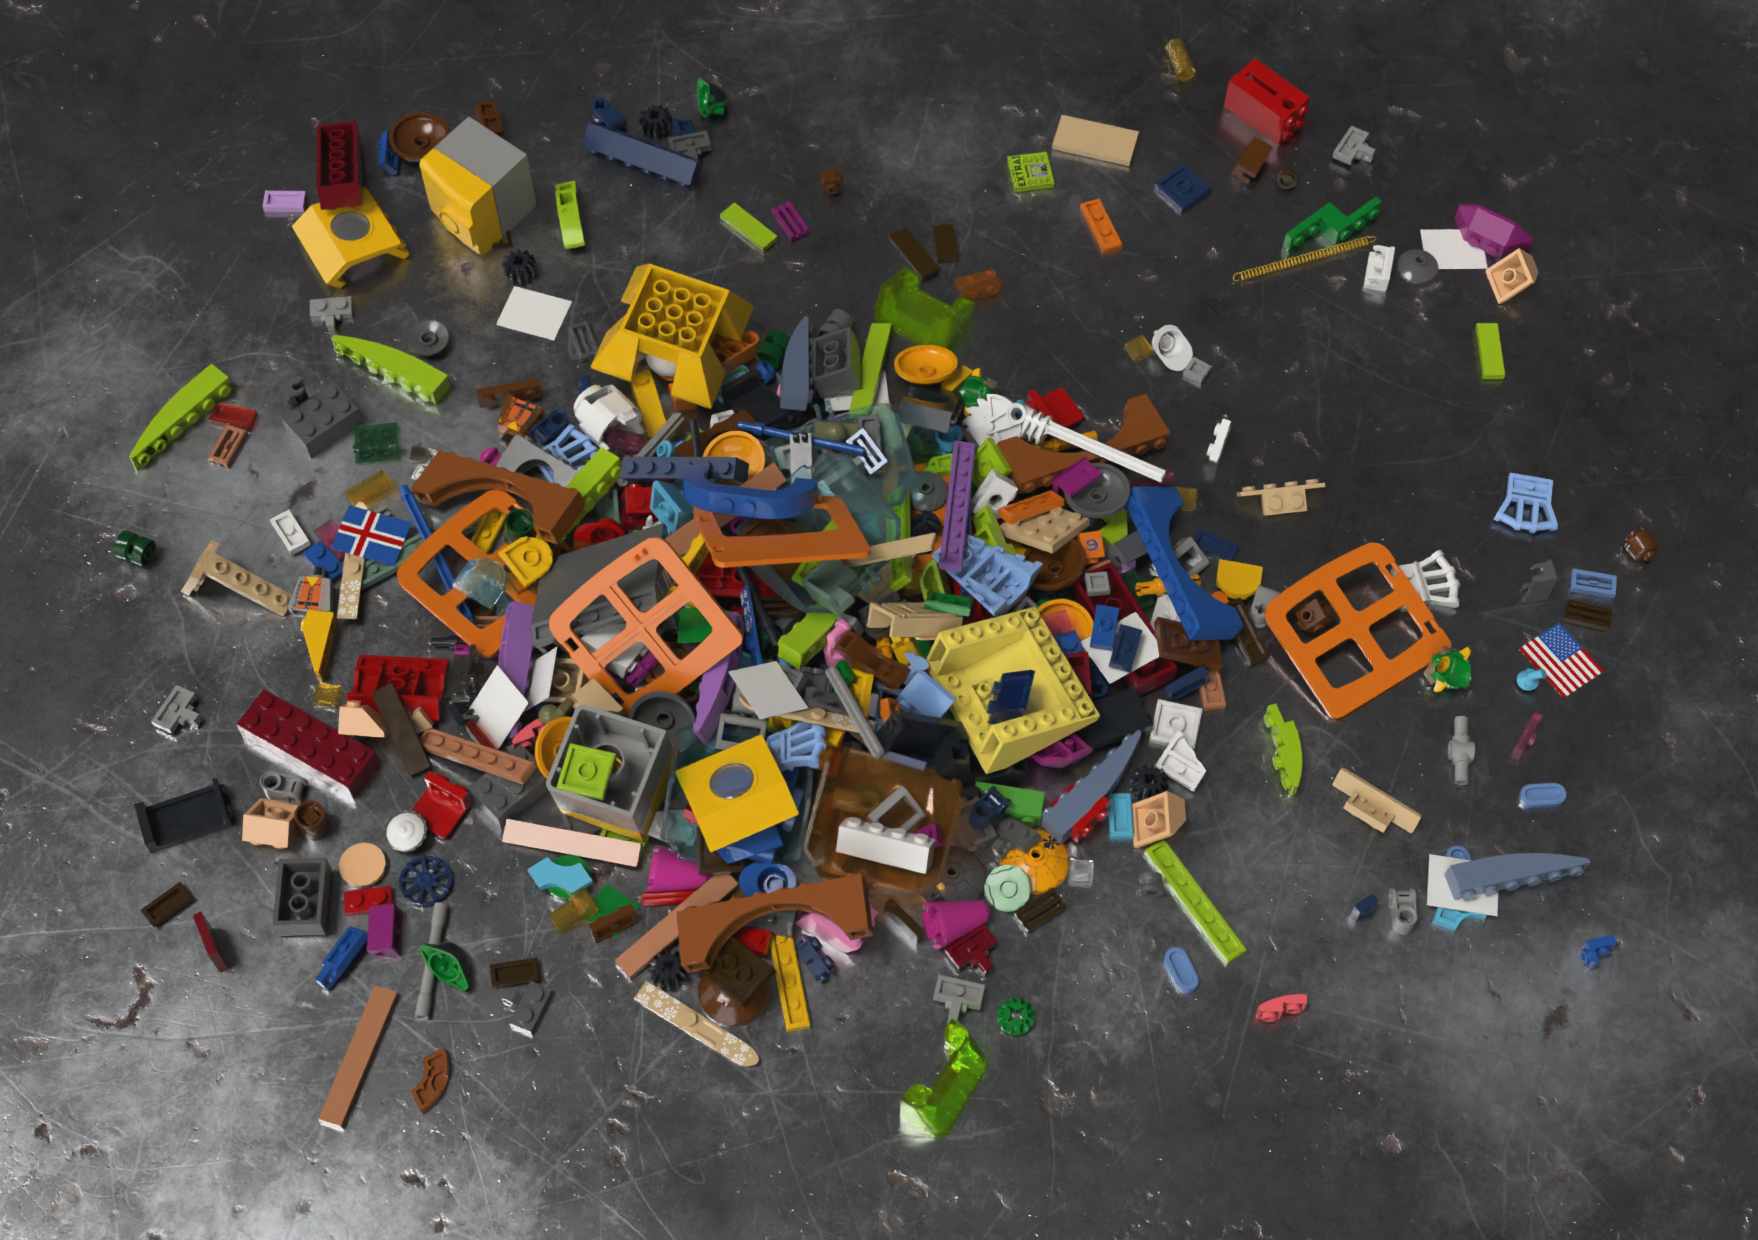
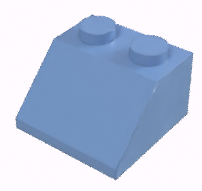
M920 669L896 700L899 702L898 705L906 712L910 711L914 714L941 718L956 698Z

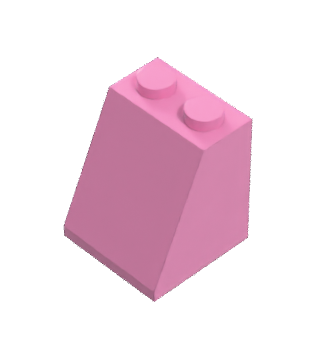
M870 906L872 926H874L876 923L874 918L878 912ZM801 911L797 916L795 923L797 926L844 953L858 950L864 941L862 938L850 940L836 924L815 913Z

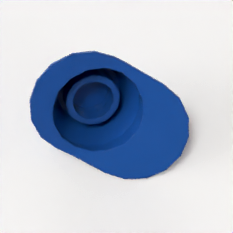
M752 863L741 872L739 885L743 894L750 897L756 892L769 893L774 892L780 887H796V876L792 869L786 865Z

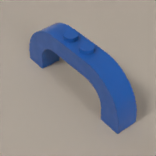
M687 464L683 470V496L692 506L709 512L762 519H783L804 514L815 506L818 501V480L795 478L792 485L787 488L761 490L712 483L709 481V467Z

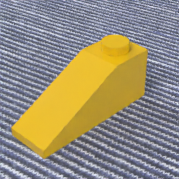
M648 369L635 373L630 385L637 407L642 413V422L648 439H651L666 423L651 372Z
M307 610L306 617L302 618L301 630L304 633L314 672L318 681L323 682L338 622L334 612Z

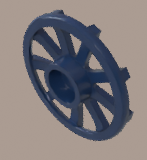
M421 855V857L409 863L407 862L399 877V887L403 896L409 902L423 906L434 904L443 899L449 892L452 884L450 868L441 858ZM426 861H434V865L427 871ZM422 862V872L415 869L413 865ZM439 865H442L446 870L434 874V871ZM410 869L416 874V877H405ZM448 876V884L445 885L437 882L436 879ZM404 882L416 883L405 891ZM435 886L445 890L438 898L433 891ZM419 888L418 899H412L409 894ZM424 891H429L433 900L422 902Z

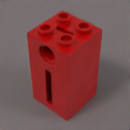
M1253 59L1229 80L1224 107L1279 146L1284 140H1289L1297 129L1300 130L1305 125L1310 97L1257 59Z

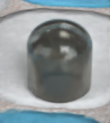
M413 445L409 461L426 464L430 459V451L425 447Z

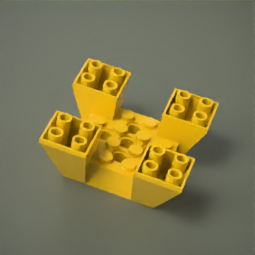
M650 263L637 266L621 299V302L629 304L630 307L627 313L606 332L591 364V369L631 382L645 353L677 364L671 396L712 409L726 376L724 368L711 348L712 341L716 334L741 341L754 306L730 290Z

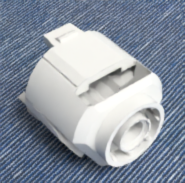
M600 385L590 386L579 395L574 404L575 416L580 423L579 427L599 448L603 447L611 453L623 446L629 439L638 444L646 432L640 425L642 419L641 411L614 385H607L605 387Z

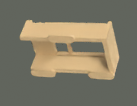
M870 602L866 626L870 628H887L891 625L890 637H915L917 640H936L939 632L962 626L963 615L924 609L925 602L882 603V605Z

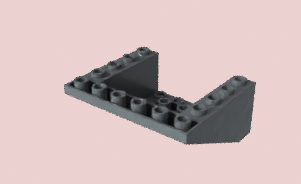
M662 523L553 557L550 570L539 579L531 621L533 646L544 654L557 647L556 658L572 659L562 644L560 645L550 631L549 620L552 613L590 578L634 546L650 537H660L663 539L668 537L667 526ZM651 559L618 581L622 590L642 612L650 610L664 599L657 581L664 567L656 559ZM599 595L571 622V627L579 636L625 622V620L606 596ZM671 616L657 626L659 633L675 628ZM571 637L566 640L567 643L575 651L577 649L576 643Z

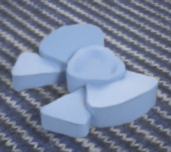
M915 652L904 654L911 663L908 666L911 671L903 683L906 686L920 669L924 671L929 668L928 662L921 656H915Z

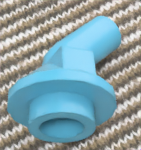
M662 441L657 447V456L675 457V447L683 441H680L675 446H672L670 441Z
M1527 668V670L1521 671L1516 678L1517 684L1523 690H1535L1539 685V679L1546 678V671L1544 669L1534 671V669Z

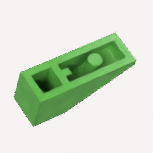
M976 781L975 786H977L979 798L994 785L997 788L996 791L1004 798H1009L1012 801L1003 813L1004 815H1008L1028 827H1040L1045 792Z

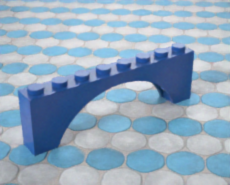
M1133 487L1130 491L1126 507L1189 640L1233 639L1244 626L1236 609L1215 599L1200 588L1184 571L1172 549L1169 537L1170 520L1184 504L1177 488Z

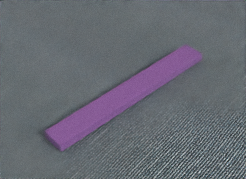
M954 441L938 569L961 572L976 447L974 443Z

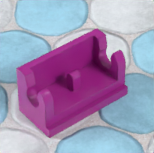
M395 904L369 906L367 952L376 953V957L401 956L403 912Z

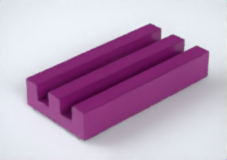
M787 201L784 206L782 204L779 205L778 209L775 207L771 209L773 216L790 241L809 234L808 227L790 201ZM780 213L784 215V217L787 219L788 223L796 232V234L792 233L786 222L781 217Z

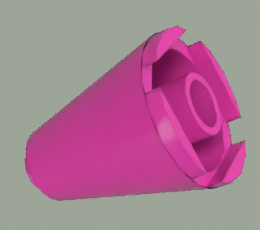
M654 845V856L651 858L647 883L652 885H648L647 891L661 892L699 889L712 878V874L698 875V861L662 846Z
M982 900L927 902L922 907L926 908V912L922 913L923 927L927 938H933L936 943L932 944L936 949L944 948L983 923L985 924L990 916V909Z

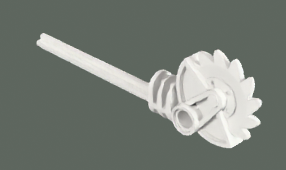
M987 394V401L977 399L979 407L967 408V412L971 416L962 421V425H968L965 431H969L979 446L987 438H993L997 444L999 441L1018 436L1021 439H1025L1028 436L1029 442L1035 439V444L1041 446L1047 434H1050L1162 483L1166 476V470L1059 425L1053 422L1052 416L1048 415L1044 418V413L1039 412L1037 414L1035 409L1026 404L1014 403L1011 399L1002 395ZM1020 408L1022 410L1023 415L1021 419L1018 420L1015 414L1016 411Z

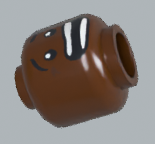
M1636 529L1625 538V549L1634 560L1638 562L1645 560L1648 562L1657 555L1655 551L1659 544L1649 531Z

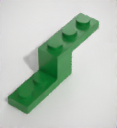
M1374 197L1348 217L1329 202L1287 232L1283 246L1288 251L1295 246L1298 247L1307 237L1314 236L1318 230L1334 245L1341 240L1345 241L1352 232L1360 230L1370 219L1374 220L1380 214L1382 201Z

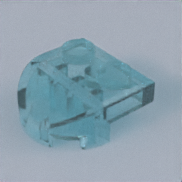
M477 558L464 566L452 587L492 610L502 592L505 593L508 580L504 568L498 562L488 558Z

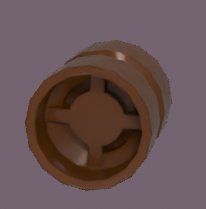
M308 800L296 808L294 813L295 821L305 838L316 841L326 837L330 831L331 823L322 804L314 800Z

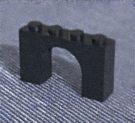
M912 383L909 388L908 397L904 396L901 400L897 422L948 433L951 427H955V423H957L960 413H962L964 401L961 400L962 394Z

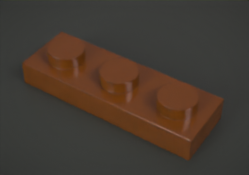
M540 378L476 389L480 408L493 407L505 403L512 404L517 399L523 401L543 397Z

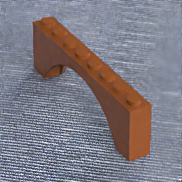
M1147 394L1128 399L1123 411V425L1112 439L1104 444L1131 456H1140L1152 449L1163 448L1167 444L1171 433ZM1018 436L997 443L998 448L1012 469L1008 478L1013 480L1017 486V495L1030 493L1042 486H1051L1055 474L1058 476L1084 456H1086L1090 463H1105L1109 465L1114 463L1089 451L1059 453L1044 450L1023 441Z
M441 450L437 452L411 487L418 502L434 507L452 497L476 490L494 489L516 494L533 507V527L539 538L557 545L585 507L581 493L575 488H566L557 483L543 481L538 477H529L521 472H512L504 467H495L487 462L482 463L470 457H462L453 452Z
M848 873L845 877L837 879L825 878L822 882H805L799 884L798 887H780L774 892H756L750 897H733L730 901H713L707 903L706 906H689L682 911H677L681 966L688 973L711 969L719 951L736 931L758 917L778 911L798 910L823 916L836 924L850 940L874 936L867 881L862 874Z

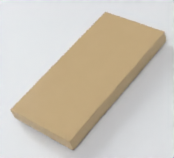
M1061 115L1052 149L1130 166L1139 131Z

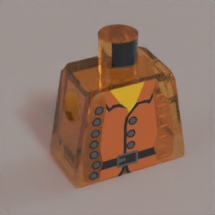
M507 395L497 421L499 434L502 435L500 443L504 447H508L516 434L522 438L525 435L531 438L529 431L536 423L545 418L544 409Z

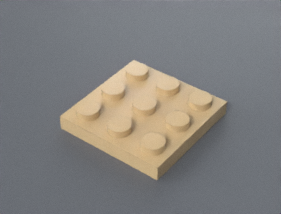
M1058 507L1013 524L1005 521L1000 525V529L1006 538L1054 553L1090 526V518Z

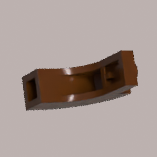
M848 630L833 648L853 666L873 674V680L890 689L893 687L899 688L911 671L905 664L884 656L869 645L860 635Z

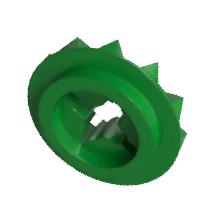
M1011 997L1003 1001L997 1009L998 1025L1008 1034H1024L1034 1024L1035 1011L1031 1004L1024 1001L1022 997L1019 999ZM1022 1010L1020 1014V1018L1022 1020H1018L1017 1018L1010 1020L1012 1016L1011 1011H1014L1016 1013Z

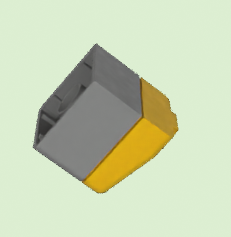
M467 117L420 160L419 165L430 209L451 233L481 256L491 250L494 242L497 244L503 238L502 236L506 235L508 230L511 231L537 206L527 154L471 117Z
M580 705L574 711L546 780V786L562 813L619 835L645 842L657 811H660L661 804L667 793V786L674 771L676 755L666 730L588 705ZM570 743L616 753L617 757L604 801L557 790L556 787Z

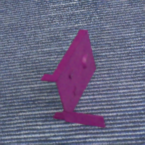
M1084 456L1058 476L1057 474L1053 476V492L1058 494L1059 486L1072 498L1100 478L1103 472L1101 473Z

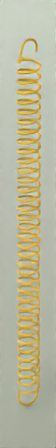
M1327 247V249H1326L1328 256H1329L1328 248H1330V253H1331V252H1332L1331 247ZM1281 260V262H1284V267L1287 268L1285 260Z

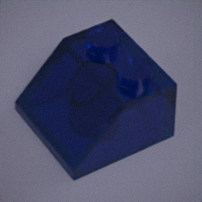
M1034 670L1002 673L999 681H994L991 688V694L994 695L993 700H989L986 713L989 714L987 723L994 725L1023 716L1028 704L1035 674Z

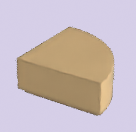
M421 706L413 712L410 720L417 734L433 726V721Z

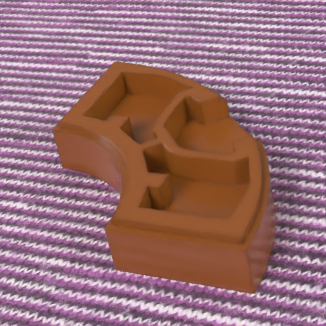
M445 1048L422 1059L424 1062L422 1080L410 1091L421 1114L428 1111L438 1102L447 1087L450 1076V1062Z

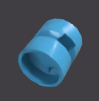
M955 424L954 428L951 427L948 433L935 432V457L953 453L955 440L963 442V431L958 425Z

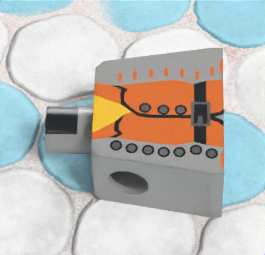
M313 567L311 577L300 576L288 604V609L293 617H306L307 610L334 612L335 614V588L331 579L325 578L326 569Z

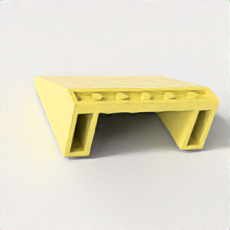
M1036 607L941 631L926 658L929 664L927 670L931 677L956 698L949 709L956 721H962L969 738L968 743L986 774L1005 769L1088 726L1100 717V714Z

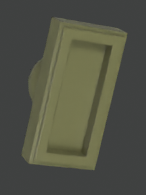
M815 422L814 436L847 443L846 440L858 432V424Z
M567 697L559 707L552 704L544 705L538 714L540 722L546 725L555 718L569 717L574 700Z

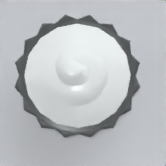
M405 809L402 812H396L394 816L389 817L388 823L384 825L385 831L383 835L385 836V843L397 853L415 851L427 838L428 827L426 826V820L414 810L408 811Z

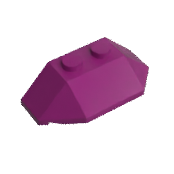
M1460 203L1454 219L1463 240L1471 246L1478 247L1499 259L1505 258L1519 248L1529 253L1534 238L1528 236L1526 231L1516 222L1481 205H1465Z
M1072 733L1030 756L1041 766L1063 768L1092 753V748Z

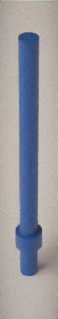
M739 421L737 429L753 432V435L758 436L768 435L790 440V434H793L791 431L767 427L764 423L759 422L753 424ZM812 436L813 445L862 456L865 451V447Z

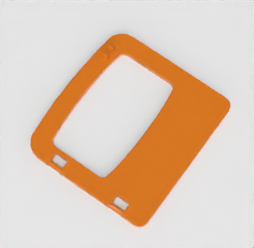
M819 492L818 501L812 509H826L838 528L836 530L786 535L727 537L722 534L714 517L715 515H723L722 513L693 508L694 520L698 524V529L708 551L712 555L714 564L718 567L867 558L871 555V548L845 503L837 497L822 496Z

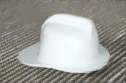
M1171 324L1154 331L1152 347L1162 362L1174 371L1185 369L1192 360L1193 352L1190 343L1182 332Z

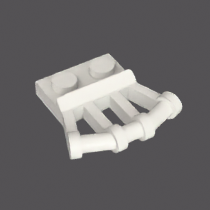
M1441 550L1436 551L1421 562L1414 561L1412 564L1399 566L1426 605L1431 604L1448 608H1457L1459 606L1458 588L1460 587V582L1455 577V567L1451 566L1443 557L1444 553ZM1436 562L1442 568L1440 570L1423 572L1425 568ZM1392 567L1391 573L1394 577L1395 575H1397V573ZM1447 579L1446 583L1427 585L1426 583L1427 580ZM1449 591L1448 598L1430 595Z

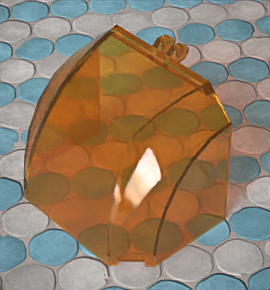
M826 746L802 849L818 875L824 878L837 879L845 877L848 873L862 874L867 881L869 897L874 898L876 891L912 900L940 884L964 801L961 781L953 779L951 782L943 778L942 775H937L936 769L927 767L922 771L882 758L876 759L871 753L850 747H843V751H833L834 748ZM901 785L910 793L926 814V817L908 833H913L934 822L941 829L942 846L934 849L932 866L926 874L836 852L840 824L850 817H856L863 822H867V816ZM903 800L880 821V824L891 829L900 828L916 813Z

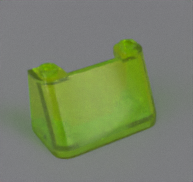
M904 267L881 285L874 309L875 319L879 323H892L893 331L921 345H936L947 348L972 314L975 302L960 297L954 302L952 307L918 290L920 286L919 276L914 271Z
M953 1019L950 1020L944 1031V1048L950 1053L948 1063L931 1090L920 1084L910 1086L902 1097L900 1104V1118L936 1139L943 1138L949 1133L984 1076L988 1065L985 1055L968 1030Z

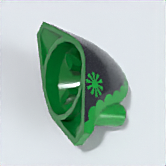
M699 77L697 81V96L700 113L706 118L712 114L723 115L724 108L728 102L727 95L716 85Z
M452 942L440 944L423 943L418 948L428 968L437 978L463 991L470 986L468 973L472 968L468 964L467 955L457 944Z

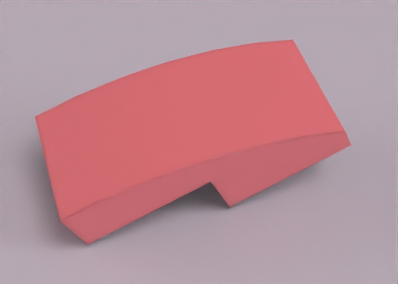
M539 718L528 724L512 740L514 749L520 744L528 752L535 747L536 738L545 726L540 722Z
M1307 994L1286 995L1266 1001L1258 1006L1255 1016L1265 1022H1273L1280 1019L1283 1010L1289 1014L1300 1013L1304 1011L1307 1005Z

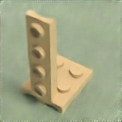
M214 540L209 542L181 590L187 596H189L192 590L197 592L207 576L280 616L285 615L292 594L216 554L215 551L219 543Z

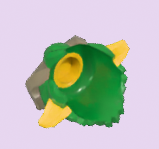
M980 368L973 370L971 377L966 379L964 386L959 390L960 394H962L961 400L964 401L963 412L966 418L971 416L967 412V408L979 407L977 399L987 401V394H995L994 389L999 388V382L991 380L990 377L986 379L981 376Z
M1443 646L1439 653L1433 655L1431 663L1424 671V676L1431 684L1436 683L1434 692H1440L1445 687L1458 689L1470 686L1472 682V669L1470 661L1467 659L1471 652L1469 647L1459 651Z

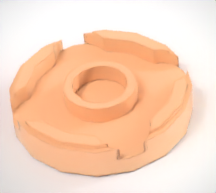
M359 843L349 847L342 854L339 862V872L344 881L351 887L359 889L374 886L379 879L381 880L384 877L387 869L386 858L380 848L370 843Z

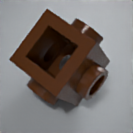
M1320 599L1305 602L1301 605V609L1295 612L1300 629L1313 634L1323 632L1327 625L1336 620L1327 602Z

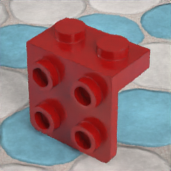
M1058 388L1042 397L1038 395L1035 389L1027 393L1025 404L1035 409L1037 414L1039 412L1044 413V418L1048 415L1052 416L1053 422L1066 428L1083 420L1082 413L1063 388Z
M631 484L625 488L620 497V502L626 504V515H654L650 510L653 485L642 487L640 484Z
M429 771L424 778L428 788L412 810L421 814L422 818L426 820L428 831L445 839L450 835L472 803L468 790L461 784L454 785L443 774L438 773L436 775Z
M1075 783L1071 784L1064 792H1070L1074 788ZM1102 796L1092 806V809L1072 826L1070 838L1076 843L1083 837H1087L1093 831L1094 826L1099 821L1102 822L1109 815L1110 801L1105 796ZM1059 797L1049 806H1055L1058 803Z

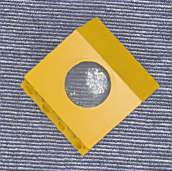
M367 187L362 188L363 205L353 208L342 207L335 210H321L320 203L311 205L292 226L325 283L339 289L345 285L342 275L349 267L382 254H391L404 260L410 254L405 247L406 243L396 233L397 229L388 220L387 213L381 209L379 200L371 195Z
M762 734L675 771L679 785L684 791L710 852L799 815L787 784Z

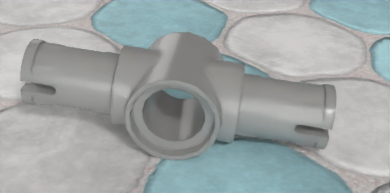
M1457 716L1454 719V736L1448 745V759L1452 760V764L1455 765V784L1467 785L1469 783L1468 766L1474 760L1475 743L1470 741V736H1468V717Z

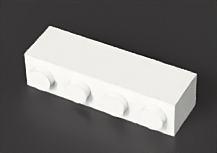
M850 817L846 818L839 826L836 852L926 874L932 866L936 839L929 838L925 834H912L901 828L891 829L884 827L880 823H867L859 818Z

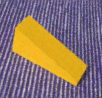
M962 365L950 378L941 384V389L958 393L965 384L966 379L971 377L973 370Z

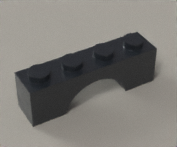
M947 741L934 754L937 775L1015 788L1030 777L1028 757L1005 769L986 774L977 757L969 753L968 745Z

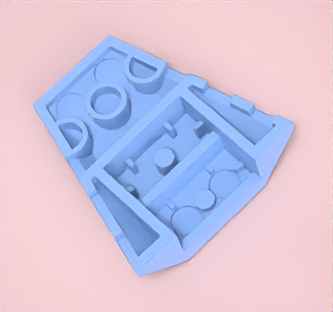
M966 534L961 572L945 571L992 615L998 617L1005 615L1027 593L1041 570L1043 563L1038 561L1032 563L1025 560L1023 555L1018 553L1016 556L1004 552L1002 547L996 545L993 548L986 545L984 540ZM941 547L938 550H936L932 555V558L938 564L940 560Z

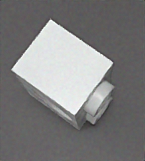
M992 469L972 497L971 511L976 514L984 506H991L996 519H1000L998 509L1007 506L1009 501H1013L1016 497L1018 488L1014 481ZM999 495L997 499L990 500L992 496Z

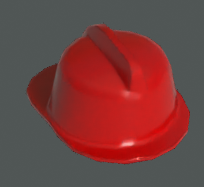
M602 518L596 523H586L579 526L575 530L573 538L575 544L582 549L624 536L626 533L623 531L622 526L614 519Z

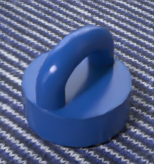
M760 361L755 367L760 371L761 381L764 384H767L776 376L775 369L766 361Z

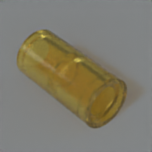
M1173 39L1169 41L1165 46V50L1179 81L1192 79L1196 74V70L1183 40Z
M380 470L344 493L352 506H355L360 501L366 505L393 489V485L387 474Z

